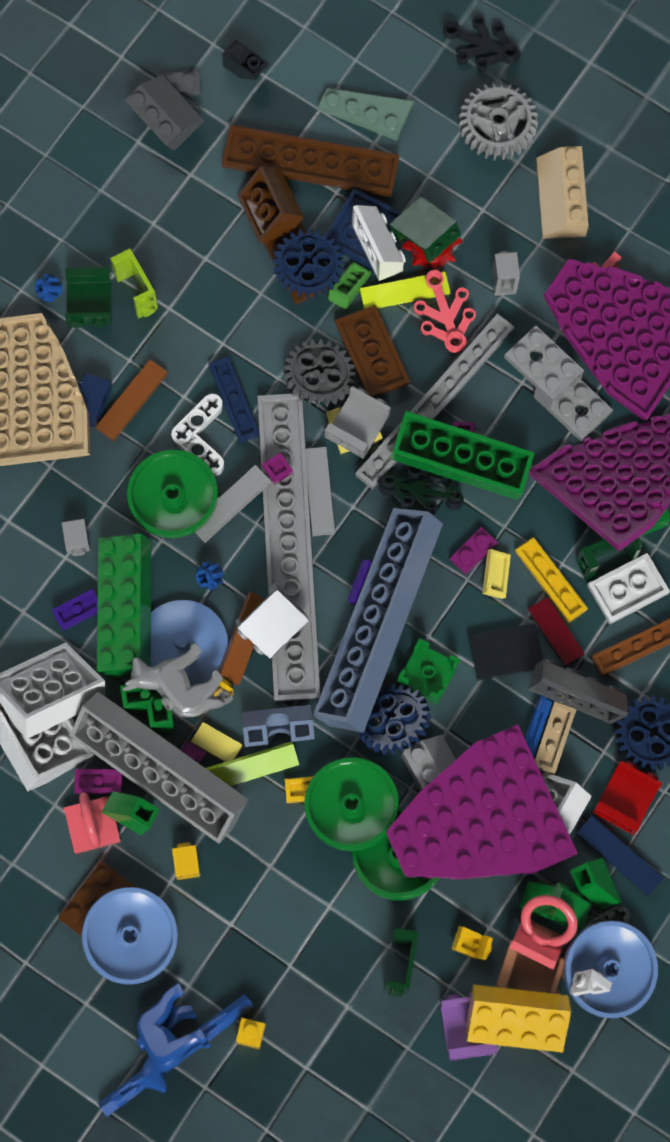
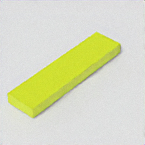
M441 272L444 277L443 284L441 285L444 295H449L450 288L446 272ZM427 275L360 288L364 309L376 305L378 309L433 298L435 295L433 289L426 285ZM431 278L430 282L432 284H437L438 280L436 278Z

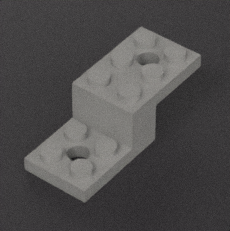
M537 326L531 329L505 354L504 358L536 387L534 398L581 442L613 412V409L581 380L584 370ZM538 352L542 355V359L534 361L530 358V354ZM579 406L585 407L587 414L580 416L576 413L575 408Z

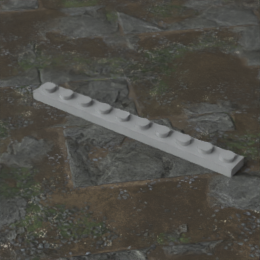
M497 314L410 412L435 420L514 331V326ZM400 424L356 472L355 476L372 490L377 485L378 479L386 475L397 463V461L390 459V455Z

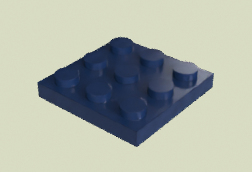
M353 189L328 230L327 240L329 241L334 238V246L340 245L338 253H343L344 256L373 270L352 227L353 207L356 205L376 206L379 213L385 215L387 220L386 227L389 232L392 231L390 224L402 212Z

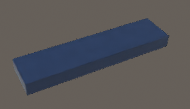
M227 356L208 363L239 444L260 437V432L230 357Z
M593 816L577 832V835L647 897L664 879Z

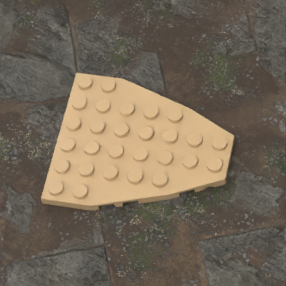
M42 313L0 318V466L89 456V411L67 354Z

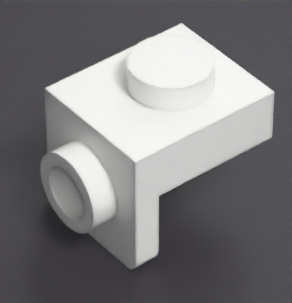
M593 969L576 972L570 993L576 996L587 993L599 994L610 992L612 982L604 978L602 973Z

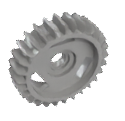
M493 82L491 88H488L485 84L483 91L477 88L475 94L470 93L469 99L464 100V105L461 107L459 115V129L461 130V137H465V144L471 143V150L478 149L477 155L484 152L485 158L490 154L493 155V160H496L497 155H501L502 160H504L505 155L508 154L512 159L514 152L520 155L521 148L526 150L528 144L532 143L537 131L538 113L535 112L536 106L531 105L532 99H526V92L521 95L519 94V87L513 91L511 90V84L508 88H504L503 83L500 84V87H496ZM489 101H504L501 103L484 105V103ZM499 114L505 120L502 123H496L493 120V116ZM519 119L525 121L523 132L517 137L514 136V132ZM478 127L490 141L480 136L474 128Z

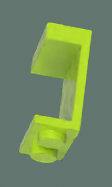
M131 249L112 257L111 263L117 282L119 283L134 275L144 292L133 298L138 319L143 316L148 317L158 309L155 291Z

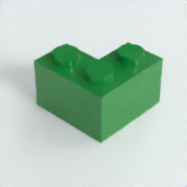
M126 685L120 686L124 711L130 715L147 713L149 728L157 734L173 732L172 711L164 707L161 701L163 697L157 690L136 688L124 691L123 688Z
M538 880V883L528 881L519 908L523 909L529 900L537 896L550 895L558 897L571 906L577 917V930H583L591 903L585 901L582 894L569 891L570 888L566 885L556 883L555 886H552L551 883ZM541 905L536 907L531 913L532 916L551 919L563 927H568L565 914L557 907Z

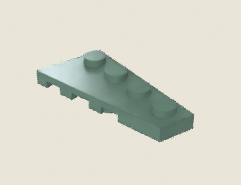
M327 88L319 103L318 110L397 141L413 108L414 101Z

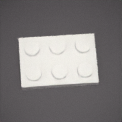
M648 553L587 585L609 624L670 593Z

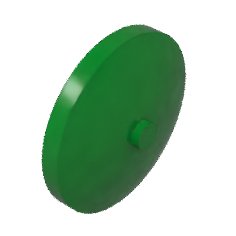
M165 450L147 457L137 466L128 483L127 499L133 517L143 529L163 538H180L193 534L210 520L217 506L218 487L212 470L201 458L182 450Z
M343 758L327 764L315 774L308 785L304 807L307 821L312 831L321 841L339 850L359 851L376 845L387 836L386 831L396 821L398 816L399 799L393 780L383 768L366 759Z
M399 808L397 818L406 808ZM387 836L370 848L352 851L354 868L360 881L368 890L385 899L408 900L416 898L429 891L440 879L405 877Z

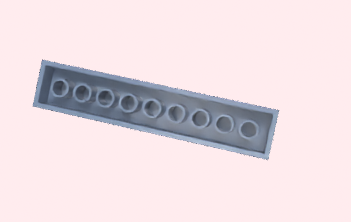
M393 508L313 714L314 717L328 726L364 733L443 526L442 522L427 511Z

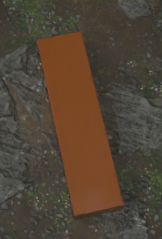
M149 360L96 425V430L114 442L166 378L168 372L152 360Z
M248 592L239 619L243 621L265 598L253 592ZM237 625L218 671L223 679L234 685H240L253 650L252 645L254 644L249 638L244 640L237 633Z
M670 618L592 655L591 659L600 676L603 677L670 645Z

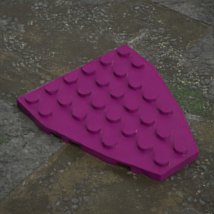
M568 259L543 297L565 337L608 395L646 421L670 386V288L662 286V283L657 281L650 282L642 279V276L609 266L607 268L598 267L593 263H581L577 260Z
M670 413L665 416L651 417L650 422L638 424L637 421L618 426L604 431L603 436L593 440L590 437L584 438L582 444L573 447L570 444L565 445L529 470V474L615 549L620 551L654 527L670 505Z
M519 725L474 743L422 789L386 831V835L405 877L462 880L498 875L509 876L521 873L532 874L577 855L575 846Z

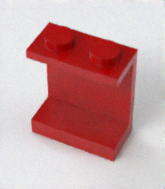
M620 761L593 814L634 836L662 783L658 781L659 778L649 772L645 774L637 770L638 767L629 761H625V763Z

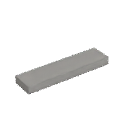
M326 447L307 448L305 451L312 536L334 535L335 528Z
M256 465L253 466L218 499L216 509L210 520L195 533L206 543L271 483L270 479Z

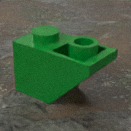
M112 792L101 812L142 836L150 829L160 809L141 797Z
M603 858L586 862L570 870L578 892L599 910L603 911L621 902Z

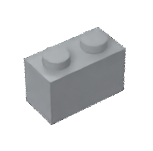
M501 251L495 254L492 267L494 296L517 293L520 279L517 252Z

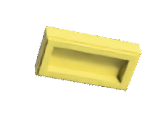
M494 549L487 550L482 594L500 599L506 598L511 554Z
M204 722L191 741L195 746L223 762L236 759L243 747L241 743Z

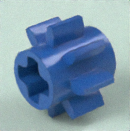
M44 274L43 278H39L35 283V292L39 295L38 298L46 302H53L54 298H58L62 293V283L58 281L59 278L54 277L52 274Z
M210 561L202 563L201 567L196 568V580L201 588L208 586L209 590L217 588V585L223 583L224 572L218 563L212 565Z

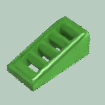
M352 262L339 278V283L334 284L333 290L330 289L328 299L343 309H347L359 293L360 288L363 287L370 277L371 271ZM354 272L355 274L361 276V278H358L351 273Z

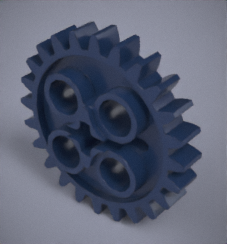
M300 229L299 236H295L291 232V239L289 240L284 237V245L278 244V251H274V258L276 259L273 260V266H275L273 272L275 275H278L277 282L283 281V289L289 286V294L297 291V297L305 293L306 298L309 299L310 293H313L318 298L319 291L326 295V288L328 287L333 290V282L339 283L338 276L343 275V270L341 269L344 267V261H342L343 253H338L340 245L334 246V238L328 241L327 233L322 237L319 236V230L315 234H311V230L308 229L307 234H303ZM312 247L314 250L307 252L304 248ZM296 261L298 262V264L295 266H290L288 262ZM325 261L328 262L329 265L323 267L320 266L319 263ZM309 275L312 276L313 279L307 281L304 280L303 277Z
M392 684L390 690L383 686V692L378 693L364 733H358L363 743L365 742L369 749L373 748L375 753L381 750L383 755H386L388 750H390L392 755H395L396 749H400L404 753L405 746L412 749V742L420 743L418 736L426 735L423 728L430 727L427 721L431 719L429 714L430 708L424 696H421L418 690L414 692L411 686L406 689L401 684L399 689H397Z
M645 696L642 697L641 704L635 699L632 702L634 708L627 705V716L622 720H618L615 724L621 728L616 729L614 734L621 736L615 741L616 744L623 745L619 752H627L625 760L632 757L633 764L641 763V770L646 765H649L650 772H652L655 765H657L658 769L662 771L664 763L670 768V745L664 742H670V735L665 734L663 731V726H670V702L665 705L663 697L659 702H656L655 696L651 697L650 702L647 701ZM643 714H651L654 722H646L643 719ZM652 729L656 731L653 738L649 736ZM631 733H639L642 736V741H634L631 738ZM651 745H659L662 749V753H653L651 750Z

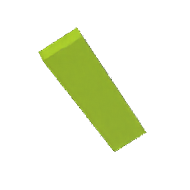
M288 742L205 769L229 786H233L297 766L299 762L293 742Z

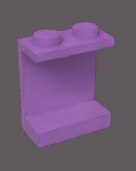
M472 992L468 993L469 997L459 998V994L445 996L444 1001L440 1002L449 1061L498 1053L497 1045L467 1042L466 1021Z

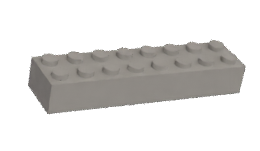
M97 692L82 706L69 735L218 844L233 830L249 799L101 693Z

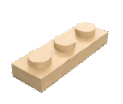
M554 702L535 758L540 771L555 775L577 709Z

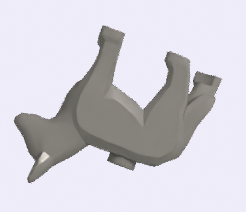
M196 643L192 644L189 651L185 654L165 660L153 667H148L140 658H133L131 679L125 683L126 686L123 688L124 691L136 688L157 690L163 697L161 701L164 707L169 711L172 709L180 717H195L208 710L223 707L233 700L232 696L225 690L220 695L213 696L223 680L217 670L212 672V677L208 682L190 686L185 669L199 659L198 655L202 653Z

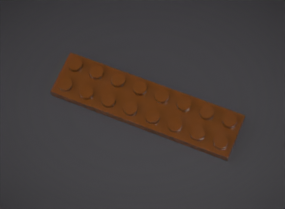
M230 125L222 168L256 173L262 165L281 170L285 179L347 190L356 189L364 193L392 197L400 155Z

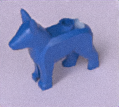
M179 983L166 991L155 1006L141 1015L137 1023L139 1037L136 1040L141 1050L147 1051L148 1058L140 1074L130 1083V1086L137 1085L135 1093H139L145 1088L165 1093L167 1090L165 1074L177 1067L194 1051L200 1048L207 1049L211 1046L201 1028L179 1039L170 1032L181 1020L197 1018L191 1005L172 1008L174 1001L184 995Z

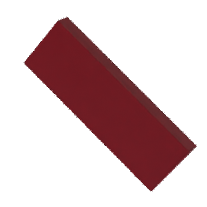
M548 597L528 608V612L564 667L585 655Z

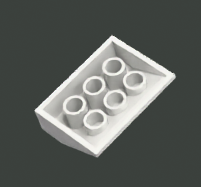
M67 643L61 644L0 673V703L13 725L26 739L79 714L82 706L97 692L105 696V680Z
M0 703V745L27 791L52 781L94 756L90 750L69 736L75 724L72 717L26 739L13 725Z

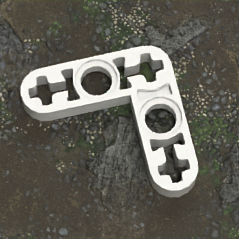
M209 394L174 427L171 435L174 444L182 451L192 453L191 451L194 446L201 445L204 448V452L198 455V457L204 460L209 467L210 463L205 459L207 455L213 463L218 461L219 468H211L214 476H218L224 470L223 458L198 436L223 409L220 396ZM216 401L217 408L215 409L214 407H211L207 411L209 417H207L205 411L209 408L208 402L214 403ZM199 415L204 421L201 425L196 426L191 423L192 417ZM186 424H188L190 429L186 432V439L180 438L178 440L177 433L183 434L187 430Z

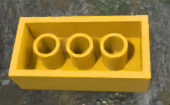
M473 985L466 1021L467 1042L563 1052L571 1014L569 996Z

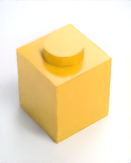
M191 843L177 844V848L172 849L177 880L201 877L196 845L191 846Z
M242 1018L236 1043L260 1050L266 1027L265 1023Z

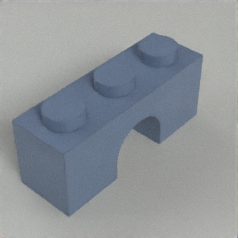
M311 705L241 712L245 747L267 745L268 738L276 733L290 735L291 742L315 739Z

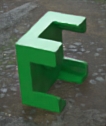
M419 638L412 656L398 677L397 684H403L406 689L411 686L414 692L418 690L421 696L438 705L459 666L460 659L451 654L448 658L430 649L429 643Z

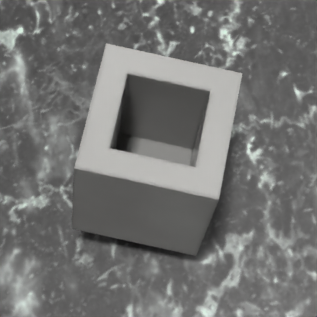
M79 519L62 522L65 547L68 555L81 556L85 552L90 551L85 520Z

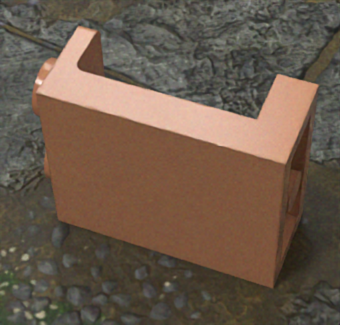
M510 941L496 987H510L516 990L560 994L561 989L557 987L559 980H564V958H558L556 965L551 969L511 949L512 941Z

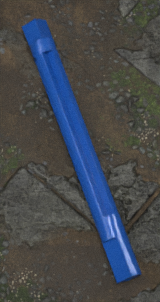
M539 695L525 736L533 758H535L554 700Z
M244 994L198 1029L201 1028L204 1036L206 1035L208 1041H210L254 1008V1006ZM140 1072L98 1103L106 1116H109L139 1094L135 1093L137 1085L130 1086V1083Z

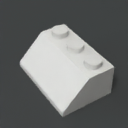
M356 205L353 207L352 227L378 280L380 281L402 272L405 257L403 252L397 250L395 246L396 239L393 232H389L386 227L387 220L385 215L379 213L376 206Z
M544 772L542 777L570 835L592 796L576 782Z

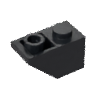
M237 39L222 54L223 67L241 79L256 80L269 66V62Z

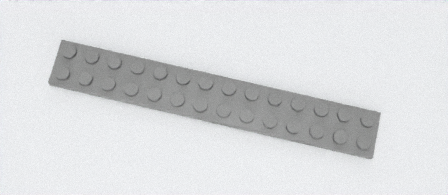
M292 394L258 396L261 468L264 462L282 453L293 470V474L275 485L271 481L263 490L268 589L275 583L307 613L309 621L272 656L274 702L319 700L320 698L303 401H299L300 394L294 396ZM262 468V472L268 477V475Z

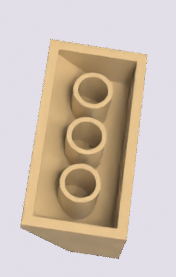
M582 146L559 147L536 158L542 239L586 237L589 225Z

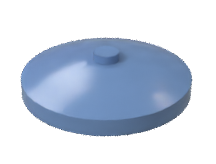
M190 600L171 601L154 609L151 612V667L165 660L185 654L189 651L190 646L196 643L202 653L198 655L199 659L185 669L190 686L208 682L212 677V672L215 670L219 671L228 647L227 632L220 618L207 606Z
M140 888L116 889L99 898L87 912L81 931L82 948L89 964L104 978L121 984L142 983L157 976L172 959L177 945L176 922L169 907L157 895Z
M601 921L587 926L571 941L564 958L563 974L569 994L581 1008L600 1017L620 1018L636 1012L648 1001L656 986L658 962L651 943L638 929L623 922ZM593 969L602 973L604 978L612 982L610 992L599 994L587 993L576 996L570 993L576 972Z

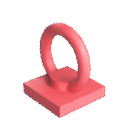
M83 792L79 796V804L64 807L75 854L121 842L116 821L101 812L109 796L90 801L89 795Z
M541 895L532 898L522 909L521 923L510 948L553 969L563 945L568 943L577 931V917L574 910L564 900L555 896ZM541 905L557 907L567 918V930L560 935L530 920L532 911Z

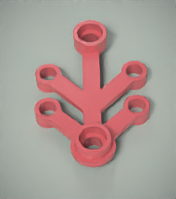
M432 270L427 274L425 281L426 285L433 289L440 312L427 306L421 300L414 304L413 309L417 315L424 314L444 324L447 332L434 327L432 322L425 321L420 328L423 335H432L444 341L448 351L458 353L466 346L464 333L470 322L474 321L476 312L472 308H466L462 314V321L456 330L453 321L462 303L468 299L469 292L463 287L457 289L455 299L449 309L441 287L444 280L443 274L438 270ZM436 278L438 283L432 284L430 279ZM464 292L466 297L460 298L458 293ZM423 305L424 310L418 311L416 306ZM471 312L473 314V317L468 319L466 318L465 313ZM425 325H429L431 327V331L427 332L423 329V327ZM457 339L459 341V344L457 346L452 345L451 340Z

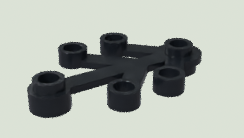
M476 15L472 20V26L479 31L481 38L460 30L458 22L454 20H449L443 25V35L449 40L457 38L476 45L474 48L457 52L456 61L460 65H465L470 58L489 51L496 54L488 58H479L476 61L477 71L486 72L491 65L502 61L506 64H514L520 59L521 51L519 47L509 42L505 33V26L500 22L493 24L492 35L498 37L501 45L493 42L485 25V18L482 15ZM479 20L482 23L476 24L475 21ZM500 28L502 31L497 32L495 29ZM512 53L514 56H508L506 54ZM464 55L466 58L460 59L459 56ZM484 63L486 66L481 67L479 64Z
M412 466L408 467L407 472L395 477L383 475L377 482L379 491L387 496L393 495L400 503L402 509L412 510L416 501L423 511L434 515L437 510V503L427 500L425 497L443 500L446 507L451 510L461 509L464 501L462 492L459 490H451L447 493L426 488L433 484H440L443 476L431 472L429 477L412 484L404 483L410 479L416 480L420 478L422 470Z

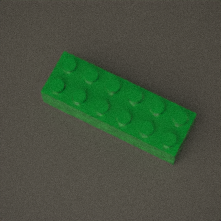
M405 411L390 459L518 500L523 494L534 452Z
M141 533L98 538L97 672L108 678L130 676L133 658H140L148 667H151V540Z

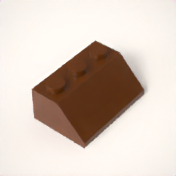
M261 165L237 195L259 243H265L291 233L304 218L281 170Z

